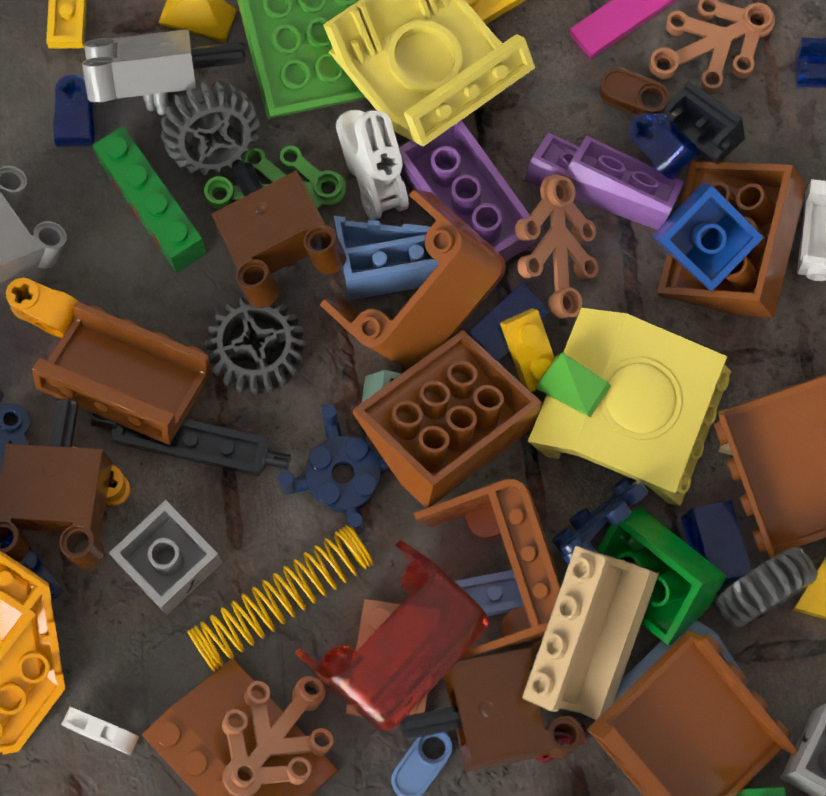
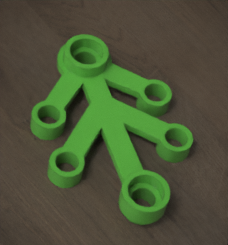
M286 146L281 150L280 161L282 166L287 170H297L309 181L303 183L317 210L322 205L333 206L343 200L346 194V182L339 173L330 170L320 172L302 157L300 150L295 146ZM254 148V151L245 152V163L249 162V159L253 156L262 158L258 164L252 165L256 172L261 173L271 183L286 176L266 159L265 153L261 149ZM288 154H295L297 159L294 162H287L285 157ZM213 177L208 180L204 187V194L208 204L217 209H221L231 204L232 201H237L244 197L239 185L232 186L231 182L225 177ZM327 185L335 188L331 194L323 193L322 189ZM219 191L227 194L222 200L214 198V195Z

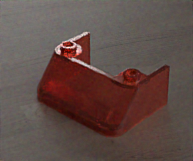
M401 540L395 546L410 562L401 578V585L409 593V596L356 652L349 646H338L330 649L319 663L300 648L294 653L331 692L382 731L395 728L405 719L485 631L489 620L483 608L440 567Z

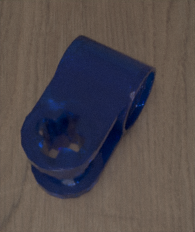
M77 75L64 76L57 82L55 87L53 133L56 147L92 146L95 141L93 102L87 98L85 81Z
M662 113L638 115L630 124L629 133L633 142L650 158L656 169L671 180H674L699 154L697 146Z

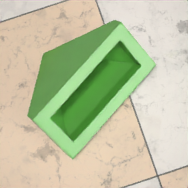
M562 352L555 356L535 388L591 418L611 385Z

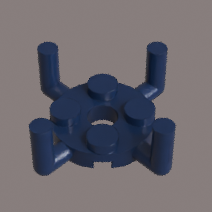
M326 404L322 407L321 414L327 440L320 443L310 452L305 476L293 478L292 473L283 471L279 474L278 481L284 494L290 495L309 490L313 498L323 506L336 512H345L347 524L357 535H360L364 530L360 508L364 507L376 493L381 482V473L391 471L383 457L378 458L373 449L363 439L342 436L336 408L332 404ZM340 465H347L354 470V476L347 483H339L333 478L334 470Z

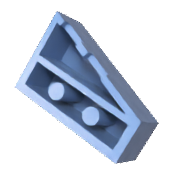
M334 216L336 234L347 257L343 266V273L349 300L419 288L439 265L425 247V236L430 226L403 224V227L381 225L380 221L368 220V223L346 221L345 217Z

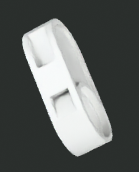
M69 707L61 724L74 732L129 755L132 754L139 736L72 707Z

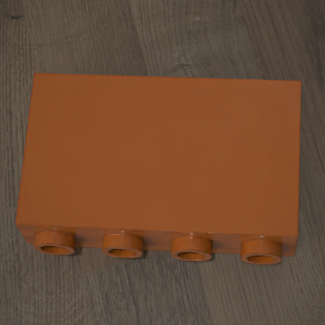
M76 302L73 307L74 320L47 361L39 358L32 368L36 389L59 399L65 398L76 401L80 408L170 445L211 375L209 356L198 347L182 345L161 332L153 333L141 328L132 320L126 318L119 319L109 315L98 306H88Z

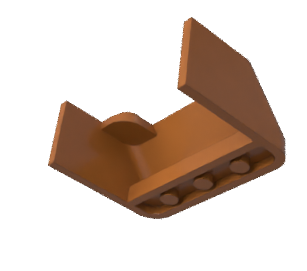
M413 190L409 196L436 219L435 223L426 233L425 247L439 265L392 320L386 313L378 309H368L359 313L345 299H324L320 304L361 344L407 370L458 332L500 282L506 270L504 258L497 250L432 192Z
M505 479L414 513L417 521L431 528L465 516L470 530L475 535L486 539L501 535L524 606L510 611L505 616L502 623L504 637L459 652L460 661L519 650L534 644L544 637L562 585L531 492L526 485L515 479Z

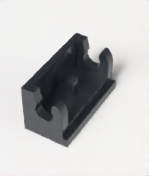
M688 81L684 88L665 107V110L671 113L664 121L665 127L717 165L745 139L742 117L691 81Z

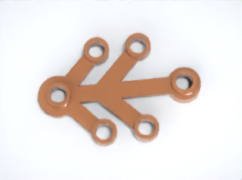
M718 0L699 1L697 14L702 20L711 21L718 16L736 22L727 27L687 17L682 11H674L669 14L666 29L670 34L679 36L688 32L704 38L677 51L666 47L655 50L649 63L651 74L661 80L670 79L676 74L679 66L714 50L709 68L703 73L700 82L703 91L710 94L716 93L721 89L723 83L722 71L731 42L745 35L741 53L734 58L731 70L736 77L741 79L747 78L752 74L755 65L753 56L759 38L767 36L773 30L775 24V16L772 10L763 3H753L742 9L718 2ZM710 5L714 8V11L706 12L702 7ZM759 19L762 25H755L750 20ZM680 20L683 26L676 27L671 21ZM740 62H744L749 66V68L747 70H741L739 69L737 64ZM660 63H665L669 66L670 69L661 70L657 67V65ZM713 77L718 83L710 85L706 82V79Z
M553 174L547 176L541 184L540 193L542 200L528 218L518 220L515 225V232L520 240H533L538 238L541 232L540 226L550 215V229L531 255L522 256L519 259L517 268L519 274L524 278L537 277L542 273L543 264L553 252L555 292L548 300V307L553 315L564 319L577 316L582 308L580 293L569 285L568 254L574 261V273L579 279L595 277L598 273V263L594 257L589 256L579 243L592 241L596 236V227L592 221L584 217L573 203L575 187L572 181L565 176ZM565 216L572 223L571 233L566 228ZM529 262L531 263L532 270L529 268Z
M307 676L297 682L292 691L293 701L272 728H270L266 705L270 697L269 687L261 681L252 682L248 686L244 699L250 706L257 745L249 757L243 737V732L248 724L246 714L238 709H233L226 713L222 721V729L228 737L231 762L224 769L223 783L230 794L233 796H253L258 792L262 784L291 782L292 784L300 785L306 782L311 774L312 767L310 762L303 757L293 758L288 766H262L270 756L313 753L321 756L330 750L333 745V736L324 728L314 730L310 736L284 738L305 711L317 709L323 701L325 687L319 679ZM305 686L313 688L317 694H308L305 691ZM257 690L261 692L263 699L254 698L251 691ZM232 718L237 719L241 727H232L228 720ZM320 737L324 739L326 746H318L314 738ZM292 767H301L304 770V775H296ZM243 771L250 776V780L242 781L238 777L237 772Z

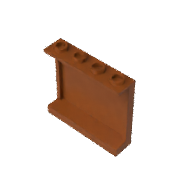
M826 374L719 411L720 422L714 423V427L720 444L729 443L733 458L727 459V463L733 480L741 479L746 493L739 496L746 516L754 515L759 529L752 532L759 552L767 551L770 559H772L776 554L782 553L791 547H799L826 538Z
M688 630L587 729L643 796H736L781 749L793 755L798 751L788 739L791 733L787 727L776 718L772 720L766 712L769 708L766 701L755 691L752 690L750 692L743 684L746 680L744 674L734 664L730 662L727 664L720 656L723 652L722 647L708 634L701 636Z

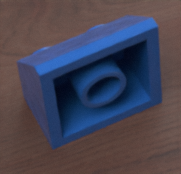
M702 183L651 236L711 292L764 238L712 185Z

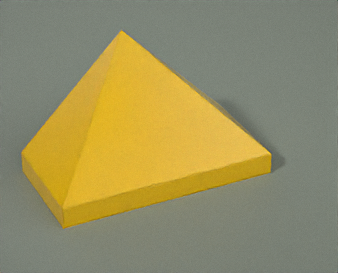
M167 0L159 20V25L175 30L189 29L190 34L227 43L237 9L224 0Z

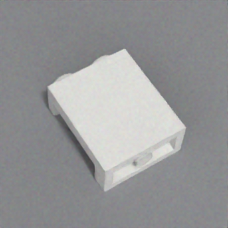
M811 179L805 192L797 274L806 275L808 279L814 281H826V181Z

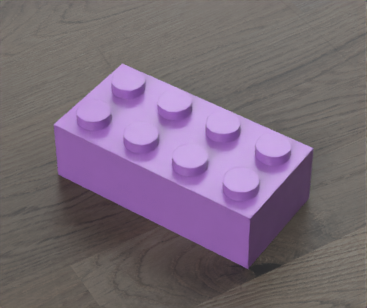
M462 120L424 147L411 140L399 147L403 165L400 174L412 191L432 192L497 250L505 262L537 242V238L522 241L517 237L515 232L517 221L528 218L530 214Z

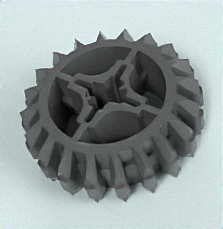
M216 80L211 87H207L201 81L200 89L194 91L187 86V95L185 97L175 95L176 105L166 106L167 116L161 118L163 128L161 130V138L163 143L166 144L165 149L168 155L174 158L175 163L179 167L185 166L190 173L199 169L205 176L210 169H214L219 174L223 166L227 165L233 169L236 159L245 161L244 151H254L253 141L259 139L257 128L260 126L256 108L246 93L241 89L236 91L231 83L222 87L221 83ZM231 115H234L236 117L233 126L229 125V118ZM187 131L192 132L193 137L190 142L185 140Z
M240 297L238 299L239 308L235 309L231 304L227 303L225 309L228 315L224 316L216 313L214 318L219 326L208 327L207 331L213 337L205 341L206 349L212 351L208 354L210 364H216L213 372L216 376L224 375L223 382L226 386H230L237 381L236 389L240 393L246 389L247 385H250L253 395L258 394L259 385H265L266 391L271 393L273 392V381L277 380L279 385L285 386L287 382L283 374L295 376L297 369L293 364L303 363L304 357L299 351L306 349L305 340L300 339L304 335L303 326L296 325L298 317L295 313L287 315L288 307L286 304L283 303L276 309L275 303L265 308H256L251 304L247 305L246 300ZM254 321L272 323L280 330L275 331L274 328L261 329ZM244 325L243 334L239 338L232 340V344L227 346L231 334L239 326ZM251 332L254 333L256 340L261 345V348H259L261 358H258L256 350H253L250 344L252 342ZM285 344L281 356L268 366L267 359L271 352L278 350L279 345ZM237 359L238 362L242 360L252 361L258 370L241 368L231 360Z
M791 547L759 567H756L732 586L725 589L716 601L717 606L721 610L720 614L726 622H729L733 629H743L812 584L818 575L813 566L814 563L799 547Z

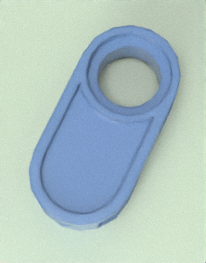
M445 732L418 737L392 774V787L398 796H422L431 786L452 754V743L450 737ZM431 737L441 739L445 745V752L438 759L427 758L422 750L424 742Z

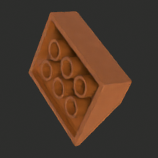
M691 161L680 206L702 183L712 185L764 238L712 292L667 252L657 294L662 297L739 316L775 318L807 184L793 165L720 162L717 165L714 162Z
M462 330L355 407L353 415L401 485L425 508H428L533 429L542 402Z
M234 659L229 660L223 667L219 668L172 705L141 734L197 796H233L228 792L223 783L224 769L231 762L228 737L222 729V721L228 711L238 709L247 716L248 724L243 732L248 757L257 747L250 706L244 699L248 686L255 681ZM257 690L251 691L254 698L263 699L261 692ZM269 697L266 705L270 728H272L283 714V711ZM232 718L228 720L232 727H241L237 719ZM294 724L284 738L306 735ZM313 753L270 756L262 767L288 766L293 758L303 757L311 764V774L306 782L300 785L292 784L291 782L262 784L258 792L253 796H313L338 772V769L324 755L318 756ZM292 767L296 775H304V770L301 767ZM243 771L237 772L238 777L242 781L250 780V776Z

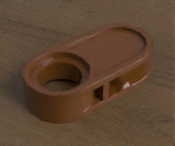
M621 68L610 69L602 77L600 95L607 104L647 119L658 118L666 111L665 107L669 102V92L660 82ZM649 92L656 93L662 102L657 107H648L642 102V96Z

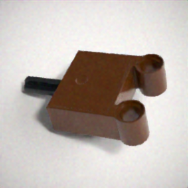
M241 161L236 164L237 167L233 170V175L244 197L217 210L211 215L238 269L236 280L252 306L265 308L275 303L279 297L280 290L272 273L286 266L290 267L296 261L308 255L315 268L323 274L335 273L344 266L347 257L338 236L332 227L324 224L297 170L264 187L250 162L243 163Z
M63 398L56 402L49 446L6 444L0 475V550L17 562H21L29 551V541L22 533V530L63 532L60 537V548L78 568L89 569L96 566L102 560L104 547L100 539L112 461L103 449L72 447L79 407L76 401ZM13 536L12 543L8 547L1 549L3 540ZM89 540L85 551L75 553L76 546L80 542Z
M542 640L537 641L531 648L449 663L443 671L451 707L406 715L400 718L401 733L404 739L407 740L456 730L466 772L543 756H550L555 759L565 758L582 743L583 729L581 724L570 716L556 718L545 729L539 705L522 698L535 663V654L539 652ZM555 729L564 730L570 738L569 746H562L556 742L554 738Z

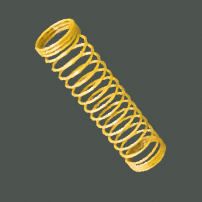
M349 525L339 529V532H334V538L339 549L331 540L324 539V545L329 556L322 548L314 545V552L319 563L309 553L304 552V560L310 572L298 559H293V565L299 578L289 567L283 566V572L290 587L277 573H273V580L281 596L267 580H262V585L271 603L257 587H252V593L262 612L246 594H242V600L252 620L236 601L231 600V606L243 629L225 608L221 607V613L232 635L215 615H210V619L224 646L204 622L200 621V627L205 637L196 625L187 631L212 671L223 667V661L210 636L229 659L233 660L234 657L220 628L240 652H244L243 645L229 619L250 645L254 646V640L240 613L261 638H265V634L249 604L269 629L275 632V627L258 595L282 624L285 625L286 621L269 589L289 614L294 618L296 617V613L278 580L302 610L306 611V606L289 574L299 584L309 599L316 604L317 601L298 565L324 597L327 596L308 558L319 569L334 590H337V586L324 565L319 552L326 558L344 583H347V579L334 558L329 545L342 558L354 576L358 575L338 536L344 541L353 557L363 569L367 570V567L370 568V565L374 564L364 544Z

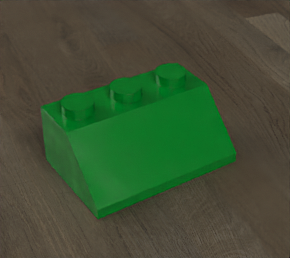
M643 508L631 510L632 513L621 523L614 526L610 524L596 552L658 573L641 624L669 646L711 606L727 576Z

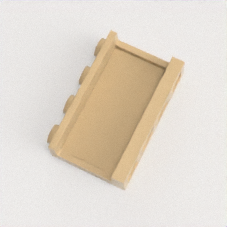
M575 546L522 698L550 711L556 712L558 709L579 712L597 720L614 703L658 573L617 558Z

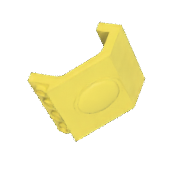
M359 0L323 24L333 47L328 52L377 111L388 115L394 132L423 147L535 69L525 38L516 34L502 43L466 0Z
M581 308L563 353L608 382L611 387L591 418L546 395L528 442L546 457L559 459L561 453L579 456L634 480L641 481L668 504L681 506L685 493L690 488L691 477L697 461L702 456L704 442L710 426L716 419L717 408L722 394L729 384L731 370L725 365L728 356L627 313Z

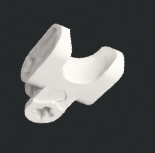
M348 110L344 112L337 120L336 130L350 173L357 178L362 205L367 216L371 220H377L381 218L382 212L396 208L398 211L408 209L409 199L404 181L401 180L400 176L403 166L391 119L386 113L381 111L363 112Z

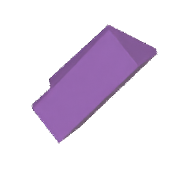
M549 132L533 155L524 180L541 187L543 180L549 175L559 174L565 176L572 181L575 187V200L656 230L666 222L684 184L683 181L587 135L580 147Z

